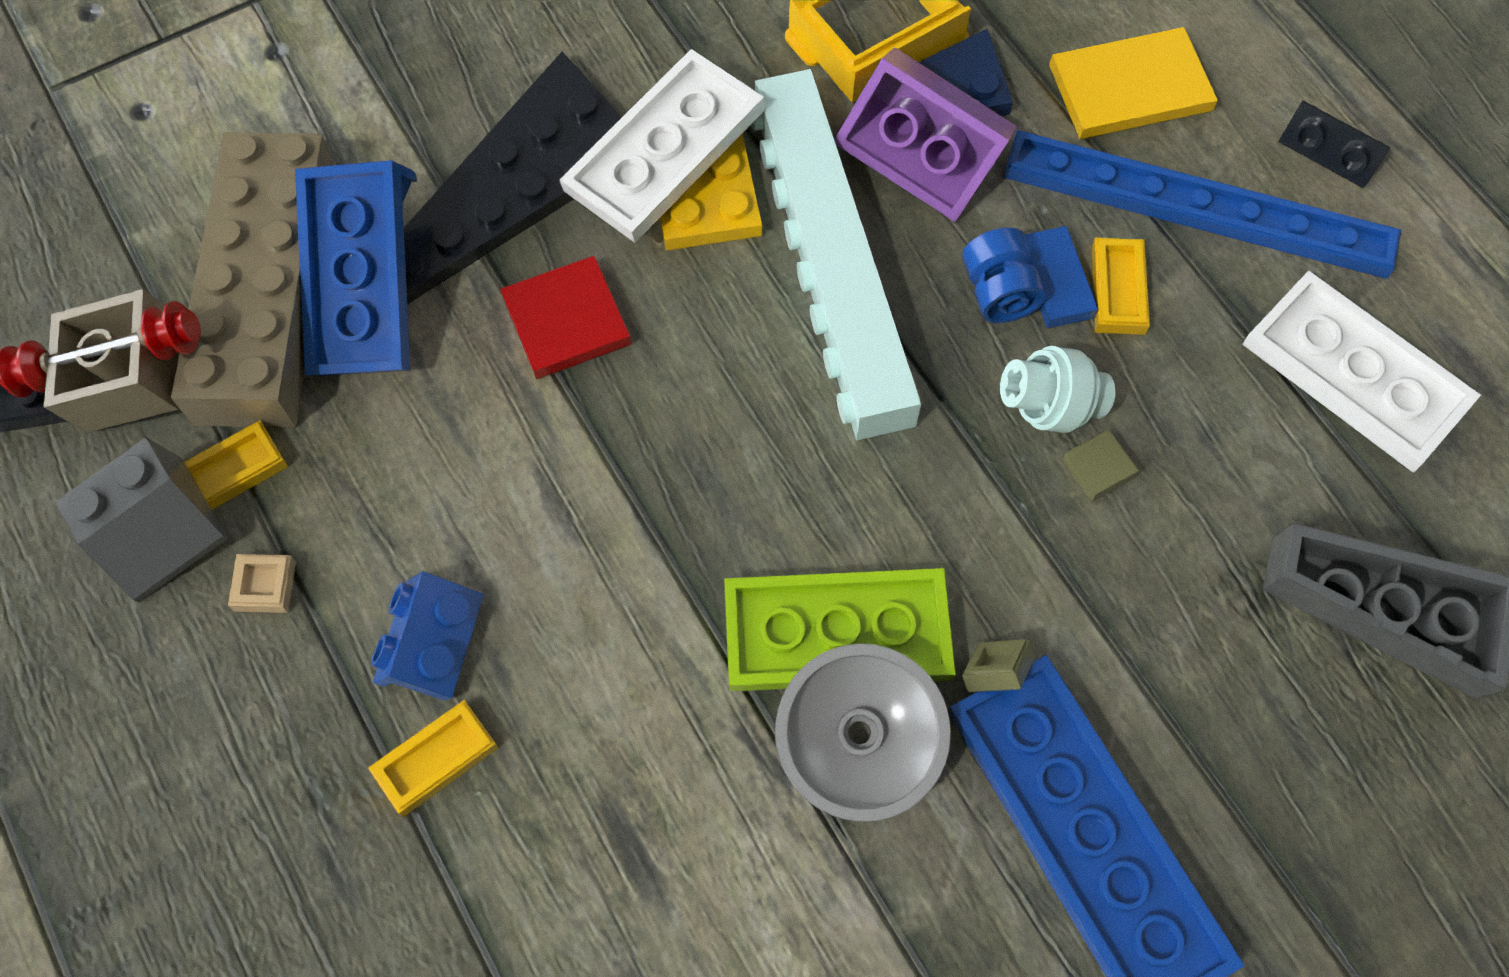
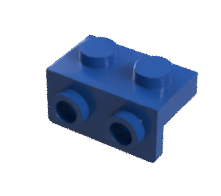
M424 571L410 578L406 583L401 582L395 589L389 605V614L395 615L389 634L381 636L372 656L371 665L377 668L373 683L383 687L393 683L443 701L452 699L484 594Z

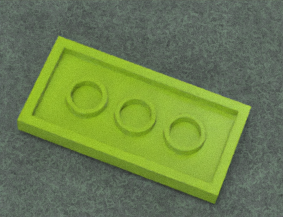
M944 568L724 578L729 692L786 689L799 670L812 659L828 650L850 644H873L900 652L922 667L934 682L953 681L955 677Z

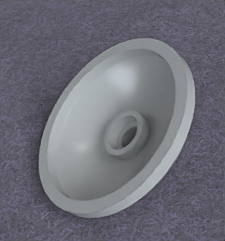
M850 644L818 655L800 669L791 680L777 710L775 740L778 757L786 776L794 788L808 802L818 809L842 819L877 821L893 817L910 809L924 798L937 782L946 764L950 747L951 730L949 715L937 685L915 661L900 652L884 646ZM854 722H861L868 729V738L862 744H856L849 738L848 730Z

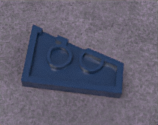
M988 29L918 62L998 115L1003 116L1011 113L1013 101Z

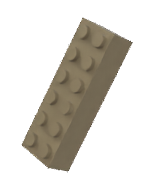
M223 132L189 304V310L199 320L201 336L193 353L188 355L179 354L171 399L193 426L248 427L259 420L265 427L296 428L305 376L295 169L336 165L322 134Z

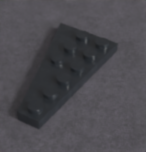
M563 51L404 227L407 304L574 200V198L563 191L559 180L622 117Z

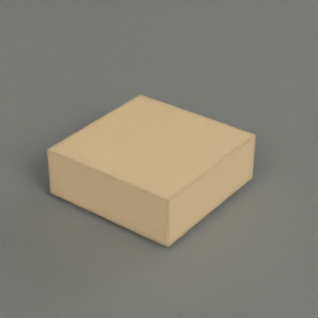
M236 554L228 606L234 612L288 613L296 561L291 555Z

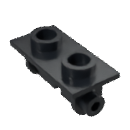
M1304 100L1299 105L1278 141L1363 189L1391 148L1380 140L1372 138Z

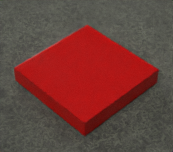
M594 255L500 289L536 380L631 345L630 335Z

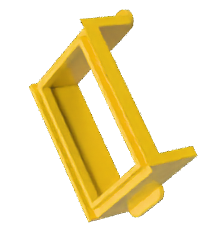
M790 0L789 28L785 31L786 42L801 60L808 66L820 64L853 103L858 100L881 59L894 47L915 61L920 62L967 39L969 36L967 27L971 8L969 6L964 7L958 0H918L931 15L856 56L815 10L832 0Z

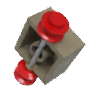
M144 289L51 314L49 351L42 344L34 340L23 342L19 348L6 346L0 350V385L18 398L28 397L33 391L45 392L44 408L87 433L175 411L179 407L171 399L179 354L188 355L196 350L201 336L200 323L196 315L180 302L172 301L164 305Z

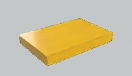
M1184 27L1052 54L1049 64L1079 139L1210 112L1214 110L1218 101Z

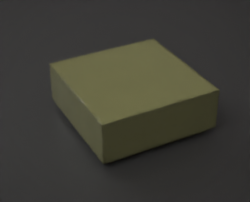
M1109 429L1065 452L1062 459L1091 502L1133 480L1139 472Z
M1021 639L978 643L962 675L967 691L981 692L1021 689L1036 657L1031 640Z

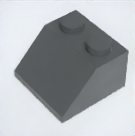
M147 437L55 501L77 544L137 602L145 599L228 539L181 457Z

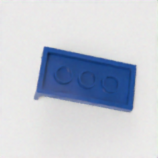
M392 160L295 169L305 376L316 377L410 371L403 201L411 182H417L416 173L412 169Z

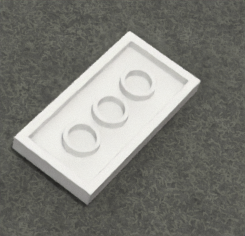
M691 49L559 180L563 191L636 243L766 109L764 97Z
M1309 270L1248 334L1242 344L1413 473L1425 462L1481 396Z

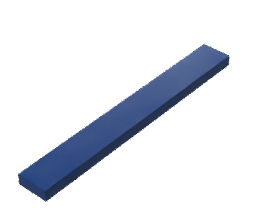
M1020 130L1016 132L1003 178L1385 279L1390 276L1395 267L1401 229Z

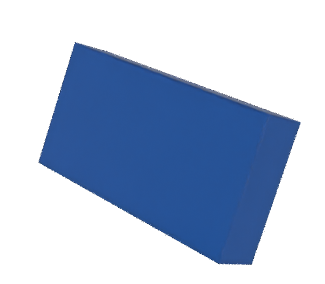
M1067 226L1025 234L1024 236L1033 257L1031 266L1036 267L1046 293L1045 302L1039 307L1046 328L1094 319L1098 308Z

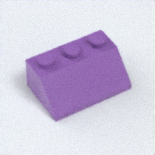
M894 47L879 62L834 141L837 146L956 222L1010 140L1017 126Z

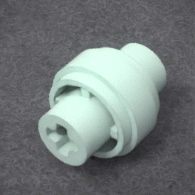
M1048 346L1034 352L1026 361L1015 359L1009 362L1001 377L1000 394L1006 406L1019 408L1022 417L1036 429L1068 433L1086 424L1090 418L1101 419L1109 413L1115 400V384L1108 373L1098 372L1094 362L1082 351Z

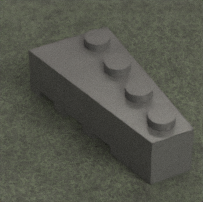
M1292 523L1272 539L1263 590L1474 699L1506 690L1509 673V576Z

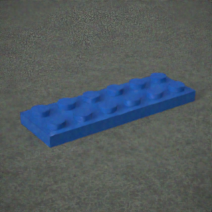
M1047 655L1033 662L1021 689L976 692L950 706L948 710L950 718L1106 977H1228L1245 966Z

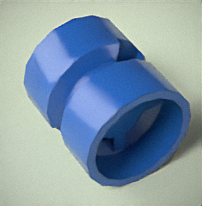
M1006 227L991 230L970 241L963 249L962 258L970 281L973 285H976L974 293L985 321L990 323L1016 321L1038 310L1045 302L1046 293L1036 267L1031 266L1033 257L1021 230Z

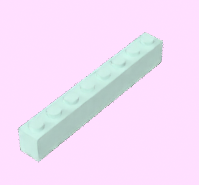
M808 69L755 80V91L764 97L766 109L751 126L753 131L761 130L764 139L760 141L762 162L766 170L773 169L776 178V180H772L774 201L778 210L785 208L788 220L784 221L787 244L790 250L798 249L801 262H797L799 283L803 292H811L814 304L810 305V317L816 335L824 334L828 348L823 349V359L829 379H838L842 392L837 394V406L843 424L851 423L856 441L916 427L921 402L812 71Z

